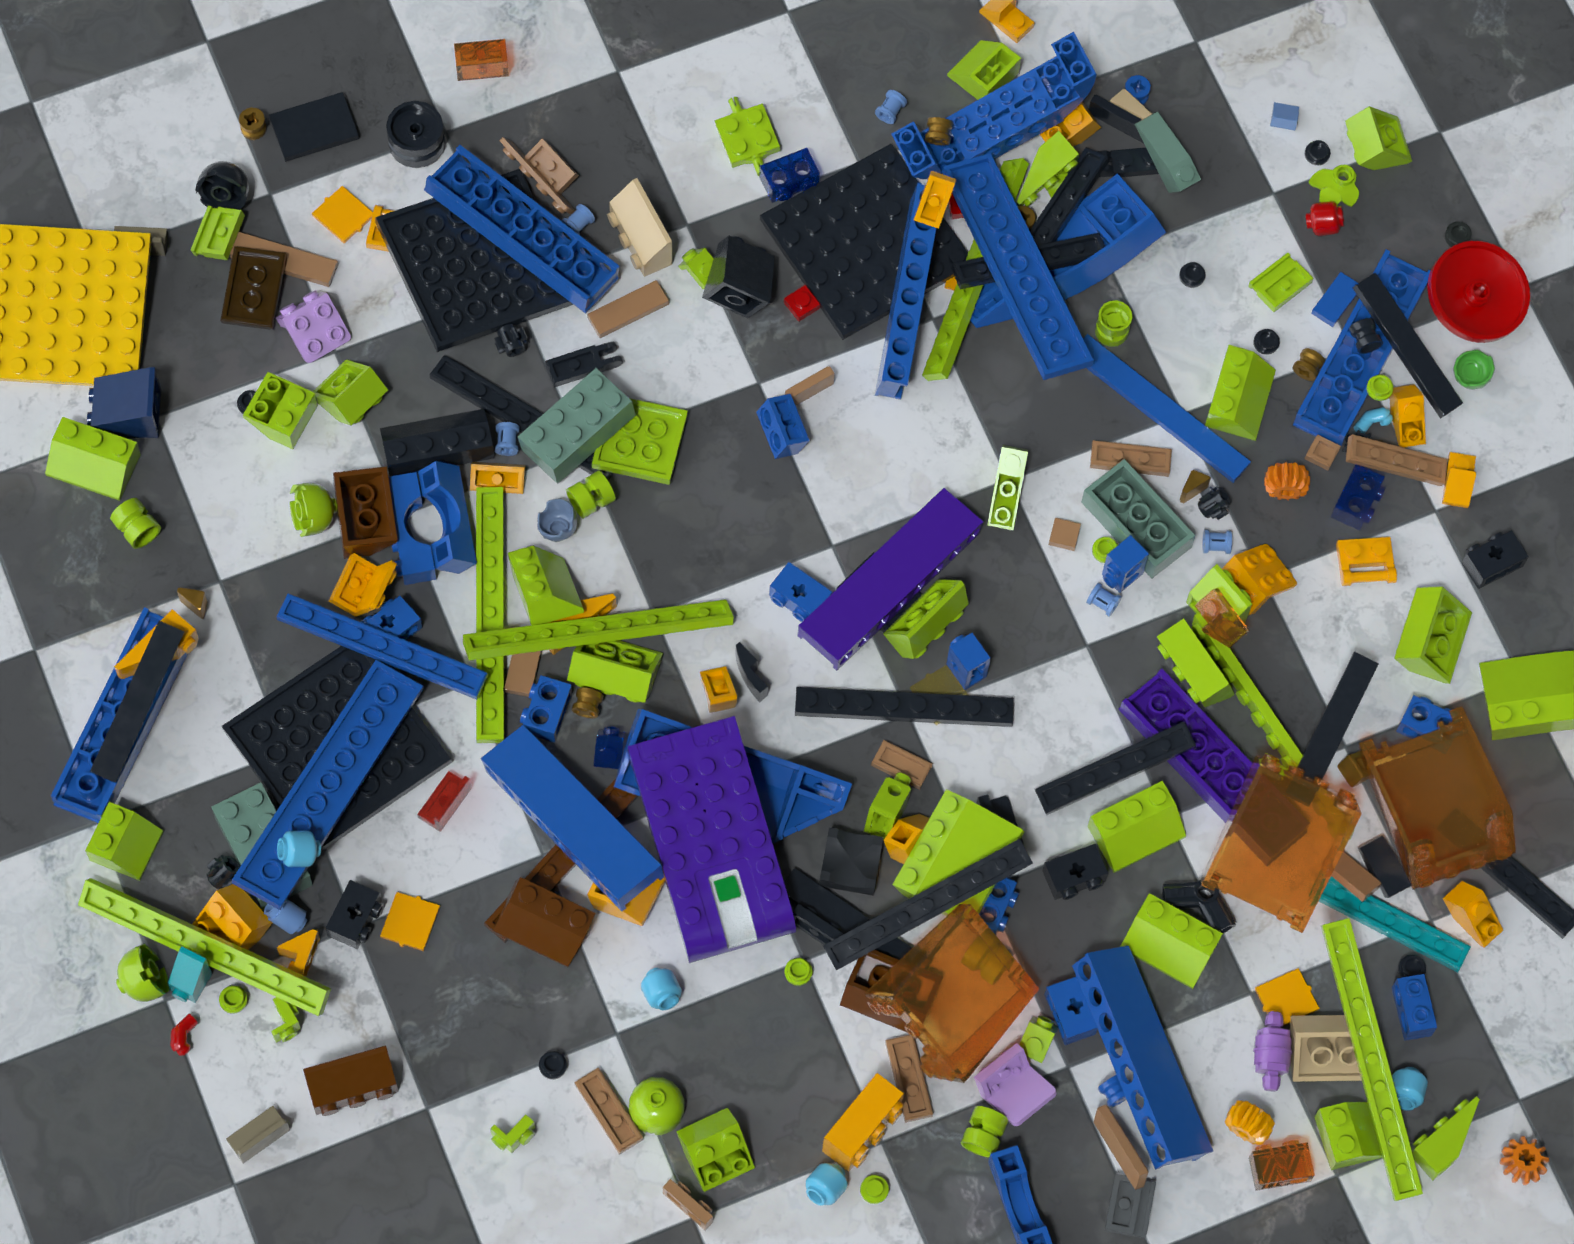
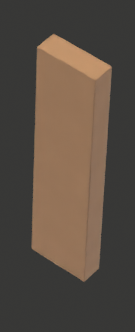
M238 232L230 253V258H232L234 246L286 253L284 274L326 287H330L338 266L336 260Z
M1353 434L1348 437L1346 462L1437 486L1445 484L1448 459Z

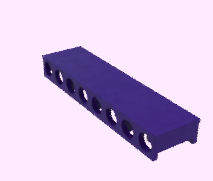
M943 488L798 625L797 636L800 639L804 638L829 660L837 671L980 534L983 521Z
M1160 669L1157 675L1128 699L1125 698L1122 701L1118 710L1145 738H1149L1185 721L1196 748L1167 762L1266 867L1307 833L1309 822L1163 669Z

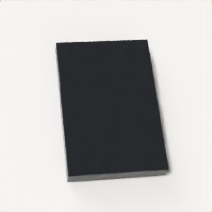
M343 92L269 114V119L285 162L359 139Z

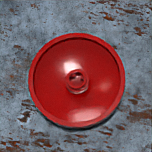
M1466 241L1454 245L1437 259L1429 274L1427 290L1434 314L1447 330L1464 340L1489 343L1503 339L1522 323L1528 312L1530 287L1526 274L1511 254L1494 244L1483 241Z

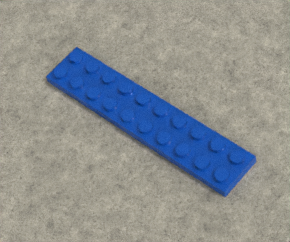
M991 153L943 166L942 174L956 179L952 194L1043 380L1091 367L1094 360Z
M375 660L232 878V884L278 910L282 909L308 867H287L283 860H279L277 854L278 840L287 831L308 830L314 834L316 840L320 841L322 847L423 690L421 684Z

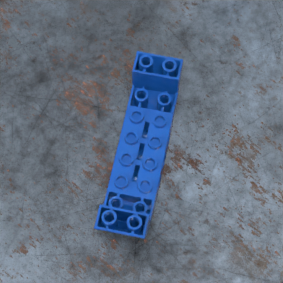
M1072 32L1051 44L1057 55L1054 58L945 118L953 122L952 130L949 131V136L951 137L949 145H934L926 142L925 135L929 132V128L921 131L914 121L892 133L912 176L919 179H928L931 171L942 174L943 166L991 153L993 159H996L1064 121L1063 118L1070 114L1089 94L1097 76L1075 33Z

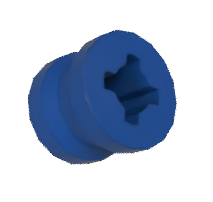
M1140 75L1131 76L1125 83V89L1142 105H1145L1149 98L1150 82Z
M1117 1075L1111 1077L1098 1087L1100 1094L1106 1096L1109 1108H1113L1127 1100Z

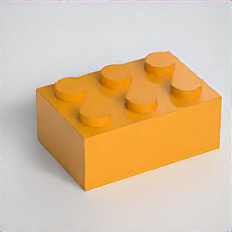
M876 1073L824 1137L822 1152L848 1172L853 1166L859 1168L868 1156L866 1153L870 1145L877 1146L885 1135L884 1130L887 1124L893 1125L903 1112L901 1109L904 1106L902 1103L904 1093L880 1074Z

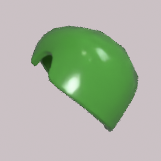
M1480 350L1462 353L1456 359L1453 368L1456 381L1461 386L1471 390L1486 386L1491 381L1495 371L1492 357Z

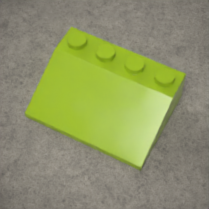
M946 789L892 885L903 896L910 899L1014 841L1021 839L1025 831L973 801ZM995 884L941 914L968 927H972Z

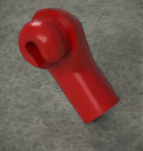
M189 1013L171 1031L170 1047L179 1056H184L190 1051L191 1046L187 1043V1034L198 1024L196 1019Z

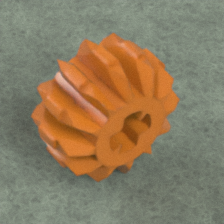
M1286 461L1283 464L1275 463V466L1268 467L1266 477L1264 478V486H1266V492L1269 493V496L1277 497L1278 500H1297L1300 496H1305L1309 490L1310 476L1305 466L1298 465L1296 462L1288 463Z
M1521 1136L1519 1142L1511 1139L1508 1143L1509 1147H1504L1501 1151L1505 1157L1500 1159V1164L1508 1166L1503 1171L1504 1175L1512 1173L1514 1175L1512 1183H1516L1519 1178H1521L1523 1185H1528L1530 1179L1537 1183L1540 1180V1175H1545L1547 1172L1544 1164L1549 1162V1158L1541 1155L1546 1150L1545 1147L1541 1146L1537 1149L1535 1147L1537 1140L1532 1139L1528 1144L1525 1136ZM1521 1156H1524L1525 1161H1529L1527 1166L1524 1161L1519 1160Z

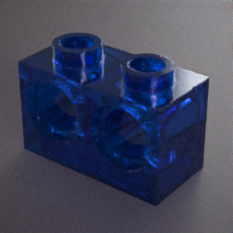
M808 148L760 165L759 178L772 203L778 200L786 201L794 194L805 191L812 186L816 187L820 177V172ZM798 171H806L807 174H805V175H800V174H798L797 172H798ZM782 180L784 183L776 184L773 181Z
M1355 464L1335 505L1331 518L1360 531L1363 523L1369 524L1375 512V509L1371 508L1374 500L1380 502L1386 488L1382 486L1385 476ZM1366 484L1371 490H1364L1360 485ZM1356 506L1361 512H1353L1349 507Z

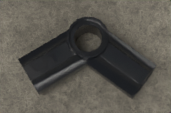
M1205 878L1198 882L1163 884L1162 898L1168 904L1177 909L1198 908L1208 926L1223 934L1236 926L1233 917L1219 894V887L1215 881ZM1199 891H1209L1212 895V898H1202L1199 895Z

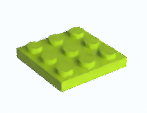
M629 398L633 403L636 415L595 450L592 468L670 485L688 411Z

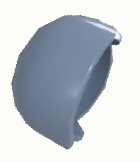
M561 498L547 501L545 510L538 513V531L544 539L553 542H560L569 538L577 527V514L570 502Z

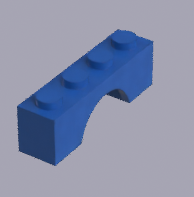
M435 461L418 471L422 496L435 506L443 524V533L440 540L431 544L434 566L436 570L460 574L477 564L460 467Z
M417 472L388 477L397 533V543L392 545L393 552H398L400 560L395 561L397 563V576H403L404 585L437 580L431 546L414 540L406 531V524L410 516L416 510L423 507Z
M1018 1145L991 1153L988 1163L1016 1243L1052 1244L1047 1227L1042 1222L1034 1204L1028 1183L1027 1171Z

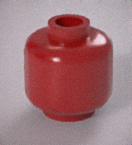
M1335 201L1312 204L1310 213H1306L1307 229L1312 228L1316 236L1339 233L1340 227H1344L1342 206H1338Z

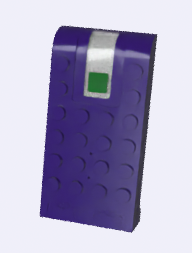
M735 716L628 746L627 753L658 858L662 865L664 879L689 963L796 933L790 901Z

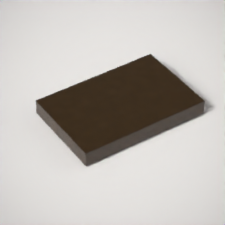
M234 246L220 319L221 323L274 330L287 258L286 253Z

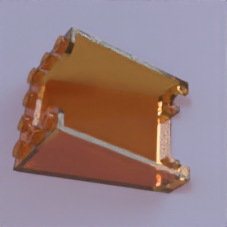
M1462 706L1449 711L1452 722H1449L1448 725H1444L1443 721L1437 722L1438 730L1390 747L1384 741L1381 742V749L1378 750L1372 739L1359 743L1361 760L1405 873L1412 885V890L1419 887L1426 888L1441 879L1454 878L1461 872L1469 869H1479L1486 863L1497 859L1504 860L1516 853L1513 812Z
M1265 753L1264 756L1257 754L1203 873L1201 885L1212 891L1217 888L1224 894L1229 893L1275 915L1280 921L1284 920L1290 923V928L1303 933L1362 813L1357 800L1354 798L1355 795L1342 788L1337 792L1329 788V782L1316 776L1312 780L1304 776V770L1294 765H1290L1287 768L1279 763L1280 759L1271 754Z
M959 904L864 994L870 1000L868 1002L869 1007L876 1014L880 1015L883 1013L887 1016L901 1017L907 1024L905 1026L906 1031L914 1039L918 1038L924 1045L922 1049L925 1054L920 1058L922 1062L920 1068L928 1077L965 1083L1038 992L1039 987L970 904Z

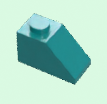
M181 946L168 981L172 995L182 1002H187V1000L194 1003L197 1002L212 976L207 959Z

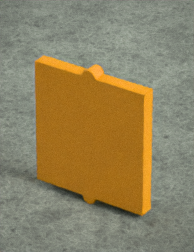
M343 186L330 197H325V202L312 212V216L343 243H346L355 233L361 232L362 227L372 219L373 215L370 209Z
M396 892L380 938L399 943L400 947L408 946L424 951L440 905L421 900L420 896L415 898Z
M1299 968L1255 987V991L1263 1005L1262 1010L1267 1012V1014L1271 1011L1280 1012L1283 1016V1026L1290 1023L1291 1016H1307L1320 1009L1311 993L1312 987L1307 986Z

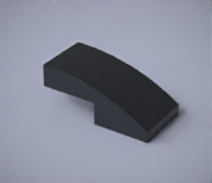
M739 642L735 648L739 672L752 695L760 703L768 696V686L755 673L758 668V660Z
M1379 836L1358 847L1369 873H1373L1375 878L1381 882L1380 889L1385 898H1390L1412 886L1398 858L1383 836Z

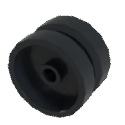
M416 100L404 102L394 108L388 116L386 129L390 153L395 160L406 167L412 168L426 167L437 161L444 150L445 136L442 117L436 108L426 102Z

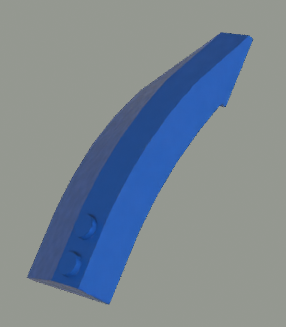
M1118 173L1082 201L1056 240L1061 241L1099 232L1105 245L1103 249L1077 265L1049 270L1064 300L1105 279L1166 233L1154 213ZM996 282L984 284L970 318L972 324L979 328L1013 319Z
M638 709L628 735L614 787L640 796L627 753L628 746L693 727L643 709ZM744 746L772 843L844 809L852 783Z

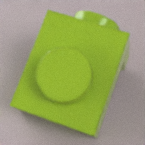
M692 248L682 256L683 261L678 267L681 270L686 269L698 285L705 289L714 258L706 248L696 250Z
M275 997L272 1000L284 1024L272 1030L271 1033L276 1043L281 1040L286 1042L297 1035V1031L301 1030L299 1022L295 1017L299 1012L295 1005Z
M1033 1016L1019 1044L1024 1049L1027 1057L1040 1063L1044 1061L1058 1030V1027L1053 1025L1054 1022L1044 1016H1038V1018Z
M525 1115L507 1135L496 1125H493L490 1128L491 1135L493 1136L491 1141L502 1151L506 1148L513 1153L520 1144L525 1146L535 1135V1132H533L535 1129L534 1121Z

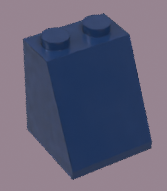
M155 367L94 378V387L89 388V403H92V412L87 413L88 426L124 438L159 437L161 386Z

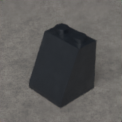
M728 235L718 243L702 298L748 319L770 302L775 256L767 253L764 248L754 247L745 243L740 237Z

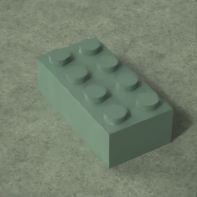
M595 368L518 436L522 451L558 484L636 414L632 401Z
M1125 459L1084 490L1081 503L1119 544L1131 535L1149 553L1144 571L1151 579L1192 548L1196 535Z
M261 782L211 806L214 817L240 866L276 813ZM307 870L289 897L313 886ZM256 897L263 911L267 903Z

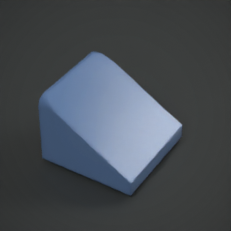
M1274 102L1270 126L1295 131L1298 123L1299 107Z

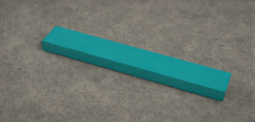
M1322 870L1308 895L1457 973L1471 946L1371 895L1362 902L1331 875Z

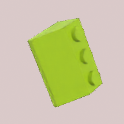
M1228 345L1205 426L1256 441L1276 370L1255 352Z
M62 417L51 441L45 475L120 501L141 454L137 442Z
M534 545L508 553L512 575L531 625L545 624L584 613L564 558Z
M937 580L883 633L902 658L916 659L922 656L927 650L926 646L932 640L940 638L945 633L944 628L950 622L958 620L963 615L962 610L969 604L965 584L961 580Z
M1444 587L1417 588L1394 659L1409 672L1450 684L1472 612Z
M1184 618L1157 636L1161 643L1157 646L1158 650L1165 660L1168 658L1172 659L1176 665L1172 670L1180 682L1186 680L1191 688L1187 692L1196 704L1201 701L1204 707H1208L1235 695L1230 684Z
M619 640L576 646L573 651L567 681L574 682L579 687L598 689L607 695L616 694L623 696L631 702L645 703L651 693L663 653Z
M1163 781L1090 816L1087 826L1113 873L1186 838L1177 805Z
M1149 893L1120 947L1129 946L1134 957L1193 989L1219 944L1223 933Z

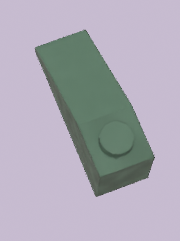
M1158 112L1135 123L1168 193L1180 192L1201 180L1191 157Z

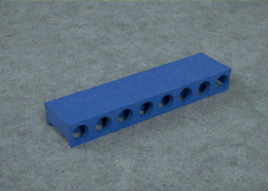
M459 145L456 148V152L432 176L429 175L426 178L425 192L585 314L619 279L620 266L463 146ZM462 156L467 158L470 164L466 162ZM482 171H484L490 177V179L487 178ZM503 187H505V188L510 192V194H508V193L503 189ZM523 202H525V203L530 207V209H528V208L523 204ZM543 217L546 218V219L550 222L551 225H549V224L543 219ZM563 232H564L565 234H567V235L570 237L571 240H569L567 237H565V235L563 234ZM583 248L587 249L592 256L587 254ZM603 263L608 265L612 271L608 270Z
M917 183L910 199L874 396L880 395L901 399L903 386H908L936 232L935 227L914 221L925 185H921L922 183Z
M1386 249L1373 273L1378 275L1409 321L1428 285L1430 270L1425 272L1390 255L1391 251ZM1360 298L1303 401L1293 423V426L1315 437L1318 434L1342 446L1369 396L1366 389L1368 381L1373 376L1380 375L1393 351L1392 346L1376 324L1377 328L1375 331L1381 336L1383 345L1373 352L1359 354L1356 348V338L1352 337L1349 328L1359 320L1372 318Z
M144 607L117 663L164 617L152 613ZM185 653L181 658L171 661L116 783L90 772L133 676L120 679L114 667L51 794L54 806L99 823L108 803L115 804L188 654Z
M524 725L480 758L486 773L621 911L626 909L625 905L656 879L661 880L664 878L662 865Z
M1129 946L1086 953L1072 967L1155 1170L1166 1165L1184 1161H1196L1204 1155L1212 1153L1213 1149ZM1084 965H1089L1091 968L1090 979L1084 975ZM1095 989L1102 996L1101 1004H1097L1094 1000L1093 994ZM1105 1015L1112 1020L1111 1030L1107 1029L1104 1024ZM1115 1041L1123 1047L1121 1056L1115 1051ZM1126 1067L1133 1072L1132 1082L1125 1076ZM1137 1092L1144 1098L1143 1108L1139 1107L1136 1103ZM1148 1118L1155 1126L1153 1134L1146 1127ZM1158 1145L1165 1150L1164 1160L1160 1159L1157 1154Z

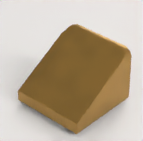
M1196 470L1191 471L1182 490L1180 502L1184 504L1208 488L1211 477Z
M178 588L177 593L180 602L198 617L204 619L207 607L205 592Z
M1365 749L1348 755L1337 766L1350 787H1355L1380 772Z

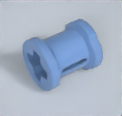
M888 90L885 101L881 107L876 108L875 115L887 124H894L897 113L907 104L906 98L895 90Z
M578 204L576 211L567 219H562L561 222L580 235L579 232L588 223L592 224L595 221V217L586 206Z
M511 422L498 423L496 425L498 444L495 447V453L505 456L516 455L518 452L516 435L519 433V426Z
M1209 530L1203 531V553L1225 551V554H1231V531L1227 530L1226 533H1210Z
M1098 583L1092 590L1086 603L1096 605L1110 617L1117 608L1122 596L1113 595L1103 589L1102 584Z

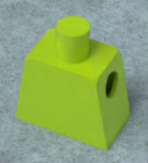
M897 773L894 779L886 777L869 808L864 832L883 837V840L898 819H901L908 804L911 788L909 787L911 779L904 773Z

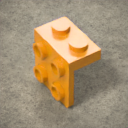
M1267 544L1234 555L1222 568V570L1225 569L1231 574L1234 584L1240 590H1245L1250 596L1252 606L1248 616L1256 613L1270 597L1291 590L1297 585L1292 573L1281 562L1276 552Z
M355 553L351 554L331 594L329 602L355 617L368 613L375 608L378 609L385 599L383 593L386 586L390 585L396 576L394 569L397 563L391 560L376 566Z

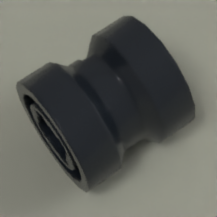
M1373 318L1359 320L1349 328L1352 337L1356 338V348L1359 354L1373 352L1383 345L1381 336L1375 331L1377 326Z

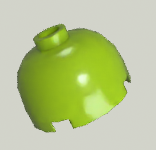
M316 483L293 485L290 489V494L295 493V501H290V512L296 531L302 530L301 537L322 533L329 527L333 520V514L337 512L335 498H331L329 492Z
M142 944L125 953L117 969L118 979H116V984L119 990L139 1002L158 999L169 992L170 989L164 967L159 971L155 963L159 958L146 944Z
M651 1077L641 1081L634 1088L629 1098V1114L640 1131L663 1135L673 1131L682 1120L685 1100L681 1090L672 1081L663 1077Z

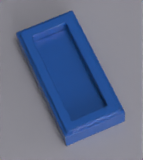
M1340 272L1313 308L1311 314L1334 327L1357 296L1352 287L1358 283Z

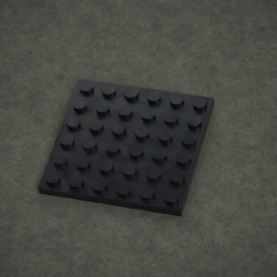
M892 144L883 147L760 215V221L801 281L820 303L821 310L842 340L890 314L910 199L917 183H919L912 176L908 166ZM944 217L939 229L936 228L924 295L955 277L951 269L952 264L966 261L968 256L967 250Z
M520 169L501 175L535 201ZM503 187V189H504L508 194H510V192H509L505 187ZM434 198L375 217L377 228L436 352L497 332L505 325H517L573 305ZM523 202V204H524L528 209H530V207H529L525 202Z
M340 646L222 725V730L279 807L376 659ZM413 708L410 709L321 847V852L452 763L449 755Z

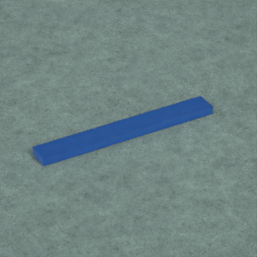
M1087 334L1083 338L1094 360L1093 365L1087 367L1090 372L1229 481L1234 483L1250 466V460Z
M289 593L277 614L278 621L476 700L488 677L487 672Z

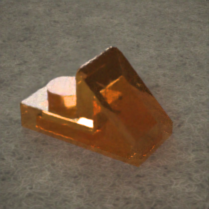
M1218 588L1210 591L1195 605L1208 623L1202 631L1228 648L1232 647L1250 631Z

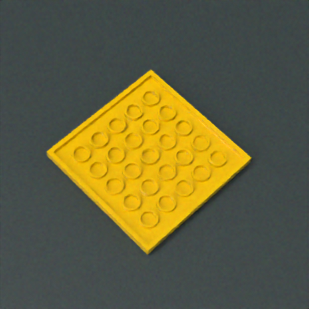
M0 224V381L94 386V378L139 370L151 234Z

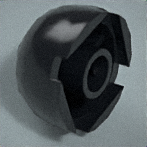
M218 161L208 165L201 172L195 191L196 194L197 192L201 196L200 201L206 207L212 206V208L216 209L222 207L240 210L245 205L248 197L249 182L245 172L240 167L227 161Z

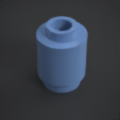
M288 899L281 910L268 903L265 906L264 914L268 916V920L289 934L300 932L307 922L305 918L306 911Z

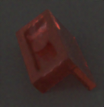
M448 771L418 812V818L441 832L472 789L470 778L465 776L461 779Z

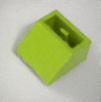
M980 40L947 73V76L979 100L1011 82L1019 74L1021 57L1003 43Z
M267 372L245 410L243 418L270 440L293 450L318 406L316 395L310 390Z
M1218 564L1189 592L1186 601L1196 614L1202 610L1205 611L1223 639L1246 623L1252 606L1248 593L1243 589L1240 590L1234 584L1231 574L1225 569L1222 570Z
M728 1108L676 1131L685 1156L703 1192L755 1168L740 1126Z

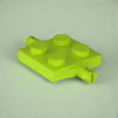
M734 97V102L730 98L728 103L733 113L714 120L732 168L743 164H753L757 176H762L761 170L763 175H765L767 169L763 160L768 155L781 150L764 105L762 103L748 109H742L738 97Z

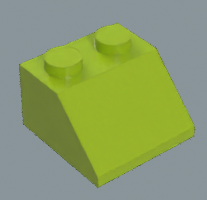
M1369 106L1345 120L1348 129L1347 136L1352 142L1355 151L1354 158L1359 166L1378 170L1412 162L1398 116Z
M345 360L313 392L316 395L317 403L339 422L352 426L364 417V413L371 406L378 404L382 400V396L388 389L370 366Z
M109 802L85 852L89 861L140 881L162 837L163 830L136 812Z
M1344 1102L1318 1110L1315 1115V1121L1331 1170L1382 1158L1368 1102Z

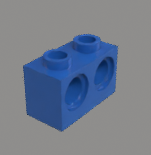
M791 394L768 398L757 410V416L775 459L798 454L810 441Z
M1131 535L1107 554L1102 571L1104 582L1110 588H1115L1119 593L1143 575L1149 553Z
M540 675L538 683H533L531 686L529 699L532 700L529 708L524 707L520 723L535 737L555 743L572 696V685ZM547 692L557 695L552 700H546L542 697ZM540 716L548 719L544 724H536L534 722Z
M1413 695L1396 732L1446 755L1463 718L1459 717L1451 709H1442L1434 705L1426 697ZM1419 713L1424 717V720L1418 721L1412 714ZM1437 725H1445L1449 732H1441Z
M1006 878L996 883L993 889L1002 890L1005 896L996 898L990 893L972 927L966 925L964 927L995 939L998 931L1003 933L1009 917L1004 915L1008 907H1014L1019 895L1015 891L1017 882ZM989 913L994 916L995 920L990 923L985 922L981 919V915Z
M1425 975L1397 978L1392 986V992L1404 1041L1432 1036L1437 1028Z

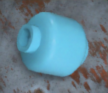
M308 830L287 831L278 840V858L283 860L287 867H309L313 865L316 857L320 856V841L316 840L314 834Z
M653 968L647 972L641 982V990L652 1008L662 1011L669 1010L679 1002L682 989L671 970Z
M1406 1067L1395 1071L1392 1079L1400 1109L1410 1111L1421 1106L1424 1102L1428 1086L1426 1077L1414 1067Z
M821 1163L817 1166L805 1183L806 1194L809 1199L820 1206L834 1204L847 1189L848 1182L845 1177V1171L837 1164Z

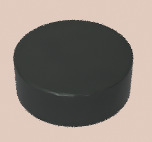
M1457 221L1447 227L1444 238L1446 243L1453 247L1459 243L1470 241L1472 231L1467 224Z

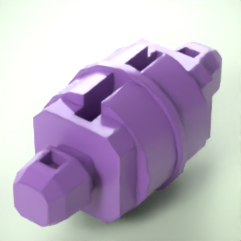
M1271 1011L1266 1015L1265 1026L1267 1027L1257 1030L1253 1052L1255 1072L1265 1074L1262 1077L1264 1090L1275 1092L1280 1087L1281 1077L1278 1075H1284L1289 1071L1293 1051L1291 1050L1292 1038L1290 1037V1030L1281 1029L1283 1027L1282 1014Z

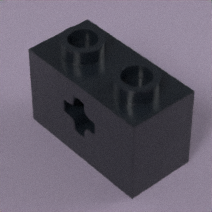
M1512 530L1505 534L1499 532L1489 538V542L1483 545L1475 544L1466 550L1462 565L1478 589L1524 567L1529 556Z
M1096 844L1044 862L1042 869L1055 900L1063 898V900L1071 899L1077 896L1079 891L1087 888L1089 891L1098 889L1104 885L1108 876V871Z
M349 880L325 928L327 936L358 950L361 942L365 943L371 933L369 926L373 918L377 919L382 912L384 904L381 903L380 892ZM358 911L361 912V917L356 916L354 920L352 919L351 914L356 915Z

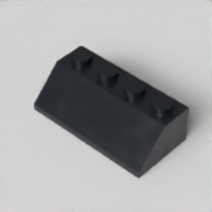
M484 409L380 428L389 477L413 472L418 473V471L435 461L457 466L494 459L493 443Z

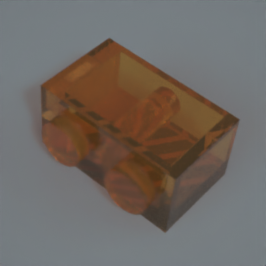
M505 39L454 43L458 81L509 76Z
M1291 1140L1282 1143L1281 1147L1272 1148L1270 1144L1255 1147V1151H1252L1248 1158L1255 1191L1311 1182L1315 1176L1308 1142L1299 1144V1140Z

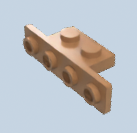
M505 137L499 140L505 146L503 148L504 153L512 160L517 159L521 164L519 169L527 177H533L538 182L535 186L545 196L549 194L554 199L552 204L562 214L567 212L572 215L576 211L561 194L579 175L545 139L542 138L526 156L511 140Z

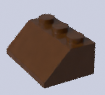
M387 466L334 472L333 486L344 559H348L353 553L360 557L371 556L397 543Z
M520 877L515 881L492 932L568 967L583 942L596 913Z
M873 950L857 960L847 981L840 1006L918 1037L942 977Z
M386 1045L303 1069L316 1115L330 1116L337 1113L339 1108L346 1106L350 1108L361 1107L366 1104L367 1100L374 1098L385 1100L391 1098L393 1093L399 1092Z

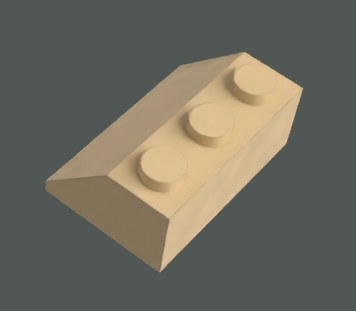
M636 178L609 202L610 213L607 216L611 226L618 228L620 232L619 239L624 249L628 248L632 254L630 259L636 270L640 269L645 277L672 265V240L638 178Z
M1345 1015L1291 1016L1290 1037L1292 1038L1291 1050L1293 1051L1291 1055V1072L1293 1082L1362 1081Z

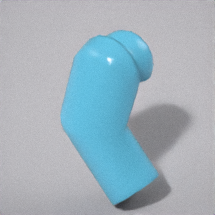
M1384 407L1368 410L1353 428L1356 432L1360 430L1361 433H1366L1373 423L1380 422L1382 426L1389 425L1393 420V416L1390 414V410Z

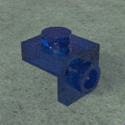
M605 726L604 730H598L594 767L619 769L623 756L625 732H620V728Z

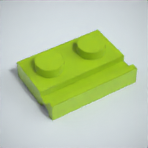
M208 206L191 247V252L194 256L199 254L208 258L228 260L245 217L243 212L237 209L222 207L216 209Z
M1286 253L1251 280L1248 287L1253 289L1257 293L1256 295L1275 312L1313 282V277L1297 261H1294L1289 253Z

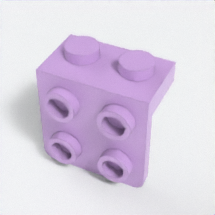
M316 290L303 297L304 302L297 306L292 303L280 310L281 315L276 317L280 327L287 329L302 358L307 363H312L348 342L351 338L329 295L325 292L318 293Z
M1017 1043L1008 1050H1005L996 1060L981 1069L974 1076L981 1097L997 1112L1006 1116L1013 1126L1021 1125L1057 1095L1056 1089L1029 1065L1024 1049Z

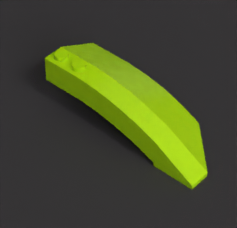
M1574 651L1536 654L1479 663L1492 741L1574 729Z

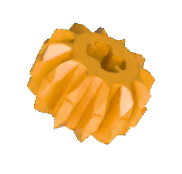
M1237 1100L1232 1105L1225 1120L1226 1126L1236 1136L1257 1145H1263L1268 1140L1275 1125L1274 1120L1263 1109L1242 1100Z

